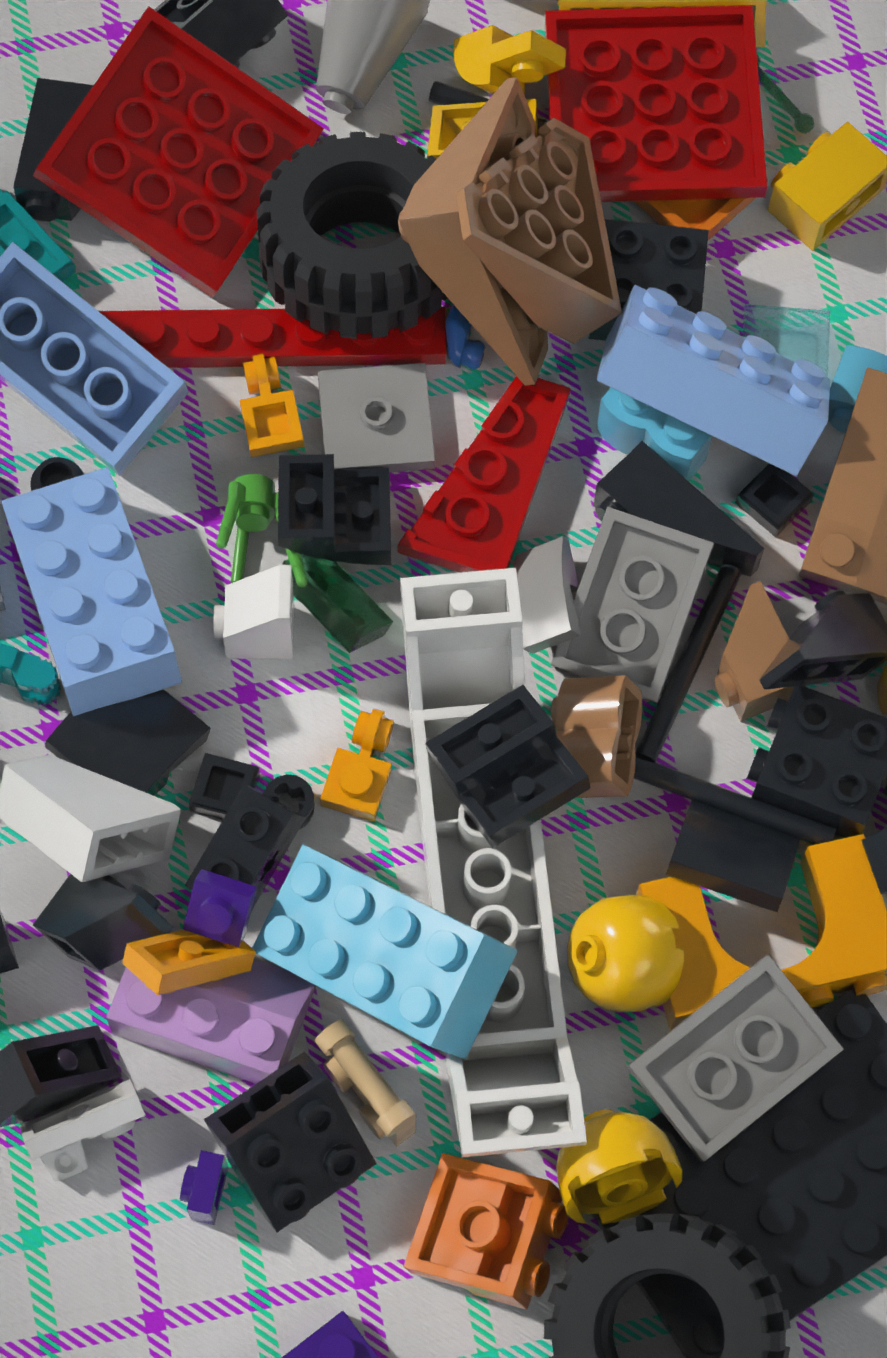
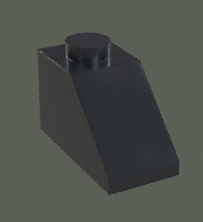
M99 1025L13 1041L0 1051V1127L42 1117L103 1089L122 1078Z

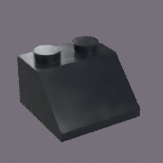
M165 0L154 9L237 68L240 66L238 60L250 49H256L268 43L276 35L275 27L288 16L278 0Z

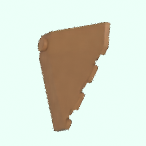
M517 77L505 80L414 184L406 204L399 214L398 224L401 237L406 243H409L419 266L521 382L527 386L535 385L548 352L547 331L538 328L463 241L456 193L472 181L476 186L480 183V174L503 157L506 161L509 160V152L530 135L534 134L536 137L535 120Z
M552 118L538 129V137L532 134L509 152V160L506 161L503 157L480 174V183L475 186L472 181L457 192L456 200L462 237L466 245L537 326L574 344L620 315L622 309L589 137L556 118Z
M867 367L798 576L852 594L869 593L874 601L886 605L887 373Z

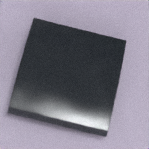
M334 454L279 455L278 546L329 561L363 565H391L389 468L334 469Z
M524 685L519 686L425 743L427 751L444 779L492 848L591 789L589 776L557 737L553 721Z
M162 689L73 716L71 711L48 737L45 748L57 758L154 796L167 784L170 772L207 741L211 728L167 691Z
M691 800L666 875L777 913L786 890L800 839Z

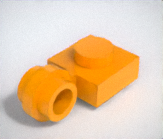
M263 354L253 355V361L243 363L249 395L260 393V396L240 400L251 458L303 448L304 439L293 390L271 393L272 390L281 389L275 357L264 359Z
M373 709L371 713L360 712L352 736V743L361 746L360 752L358 754L337 747L320 798V806L375 822L392 771V763L372 758L375 750L385 753L391 738L394 720L385 718V711Z

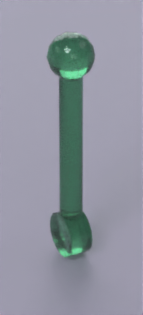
M757 55L759 82L795 120L794 126L796 130L804 134L809 133L814 128V118L808 113H802L760 68L761 61Z

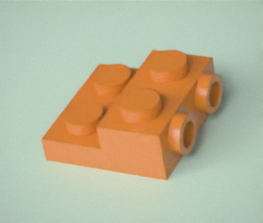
M442 1153L403 1267L412 1274L465 1288L473 1295L528 1310L531 1297H540L548 1285L550 1264L544 1260L550 1239L551 1237L559 1239L567 1226L569 1216L563 1204L559 1188L550 1180Z

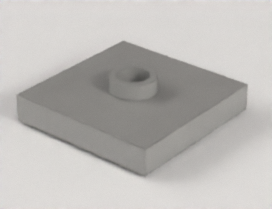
M425 363L318 371L324 454H334V469L389 468V472L435 469Z

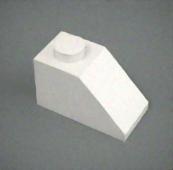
M278 565L225 586V605L214 606L213 631L214 639L224 640L226 658L293 659L295 605L291 565Z

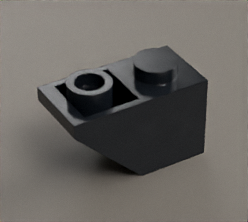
M70 874L33 924L40 933L67 957L99 971L122 960L127 943L167 934L174 928L157 912L161 903L151 893L136 884H132L127 890L110 875L81 882Z

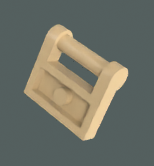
M343 1019L332 1023L316 1037L315 1042L329 1058V1060L323 1063L325 1070L342 1092L347 1091L349 1088L354 1090L365 1105L359 1110V1113L373 1134L378 1139L387 1135L396 1147L416 1133V1113L406 1100H400L355 1042L353 1031Z

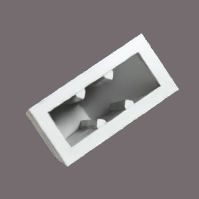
M50 754L5 764L0 785V819L79 881L85 882L170 859L181 809L175 804Z

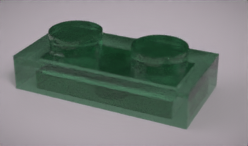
M300 554L308 583L303 588L299 587L292 571L294 597L312 613L335 640L351 653L386 634L393 620L337 562ZM289 559L284 560L282 565H290Z

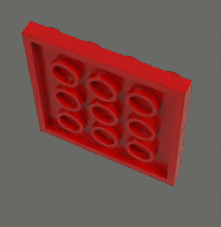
M753 5L545 11V38L566 49L565 69L547 74L549 120L556 118L589 137L601 202L765 198L767 175Z
M148 6L46 153L33 176L213 298L258 230L257 208L260 205V193L264 184L269 179H272V172L283 160L287 159L291 162L292 154L306 144L312 147L324 128Z

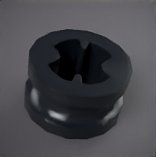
M286 774L276 777L267 785L264 793L279 801V795L285 792L292 799L301 796L305 801H298L299 812L297 813L306 817L300 827L302 829L310 822L314 815L315 803L312 788L306 780L297 775Z

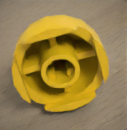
M625 895L599 900L580 914L570 931L567 944V965L573 983L588 1000L607 1010L615 1012H644L649 1007H659L668 1001L679 984L684 965V948H676L675 936L672 929H679L676 918L662 902L646 895Z
M610 1109L592 1112L584 1118L586 1145L561 1147L556 1165L559 1191L567 1215L576 1222L585 1224L583 1213H599L602 1224L615 1223L638 1216L666 1200L663 1188L672 1179L676 1187L682 1182V1169L675 1150L666 1134L644 1116L627 1112H614Z

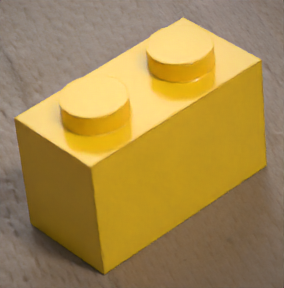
M847 121L833 134L828 131L821 134L810 146L807 156L796 166L792 162L788 163L775 175L770 185L773 190L768 211L813 251L885 189L887 183V155Z

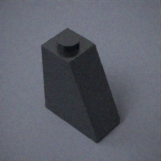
M37 78L13 186L16 201L35 220L50 222L55 219L72 221L81 209L35 178L33 174L93 85Z

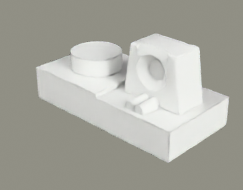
M129 1079L20 1125V1129L31 1160L40 1157L54 1182H58L88 1169L82 1139L86 1137L92 1139L99 1135L104 1139L117 1137L131 1130L136 1124L134 1120L146 1115L132 1081Z

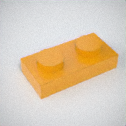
M179 930L127 943L122 964L134 973L149 989L160 995L251 971L256 951L244 941H242L238 948L186 930Z

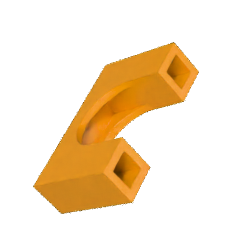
M864 834L808 846L800 862L817 920L818 938L815 950L807 958L794 966L781 969V971L811 1008L828 1004L834 1000L833 994L849 991L853 988L856 995L866 994L867 996L887 989V910L861 841L865 838ZM675 877L640 883L636 894L646 895L662 902L674 915L679 929H672L675 936L676 948H684V965L679 984L668 1001L663 1003L670 1031L750 968L732 958L717 941L710 924L700 886Z

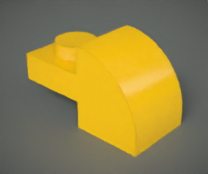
M491 25L454 39V62L460 76L465 81L492 95L506 79L517 77L525 96V82H537L544 75L565 69L566 49L532 30L512 36L500 28Z

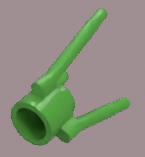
M241 475L230 482L228 486V501L219 528L216 546L219 549L226 548L234 522L236 521L237 534L231 583L244 579L249 532L265 530L274 516H276L278 522V492H275L273 480L264 475ZM286 549L296 583L299 587L303 588L307 585L308 581L301 555Z

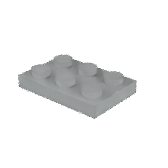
M607 507L574 598L581 635L558 644L551 666L583 678L626 675L642 691L643 699L658 703L714 543Z
M768 954L626 1067L698 1159L704 1162L844 1049Z

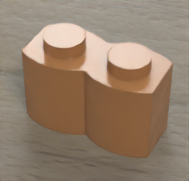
M626 675L563 679L558 696L552 701L551 718L557 730V737L589 776L591 789L576 798L627 797L631 791L635 773V742L642 719V691Z

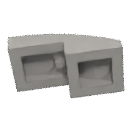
M562 536L515 555L514 568H516L523 620V650L533 654L580 636L581 632L572 592L578 590L579 584L568 538Z

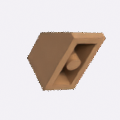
M761 581L751 584L724 650L717 672L718 675L714 678L721 701L727 708L734 707L740 721L774 709L777 698L789 701L794 687L764 690L759 681L789 640Z

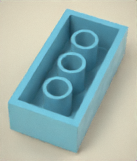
M302 844L252 947L256 954L428 1046L465 1060L518 952L517 949Z

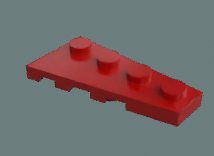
M516 376L483 422L481 431L468 449H464L454 463L453 470L438 491L435 490L425 504L423 513L412 529H408L397 544V553L459 573L509 568L567 406L571 388L537 378L535 385L525 386Z

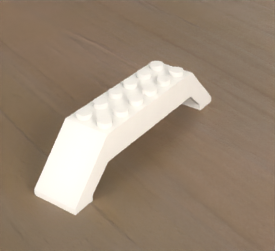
M516 568L400 578L410 727L429 906L518 950L466 1060L445 1052L462 1157L586 1145L580 1083L577 1081L567 1038L541 819L492 848L453 793L425 745L427 741L519 686H525L523 620Z

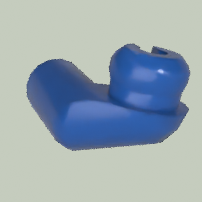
M452 304L445 321L449 360L459 369L463 365L475 370L481 366L484 357L483 352L486 347L482 341L469 339L472 325Z

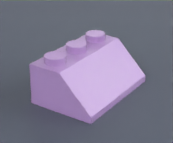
M254 959L251 971L225 977L218 981H210L183 988L172 993L157 995L126 967L106 1019L113 1035L257 1084L288 1063L316 985L286 969Z

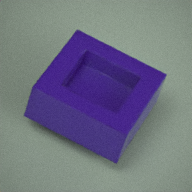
M201 869L194 881L183 930L239 948L246 934L257 887Z
M201 1150L197 1167L187 1166L182 1181L180 1201L188 1202L186 1210L191 1220L215 1225L229 1168L225 1155Z

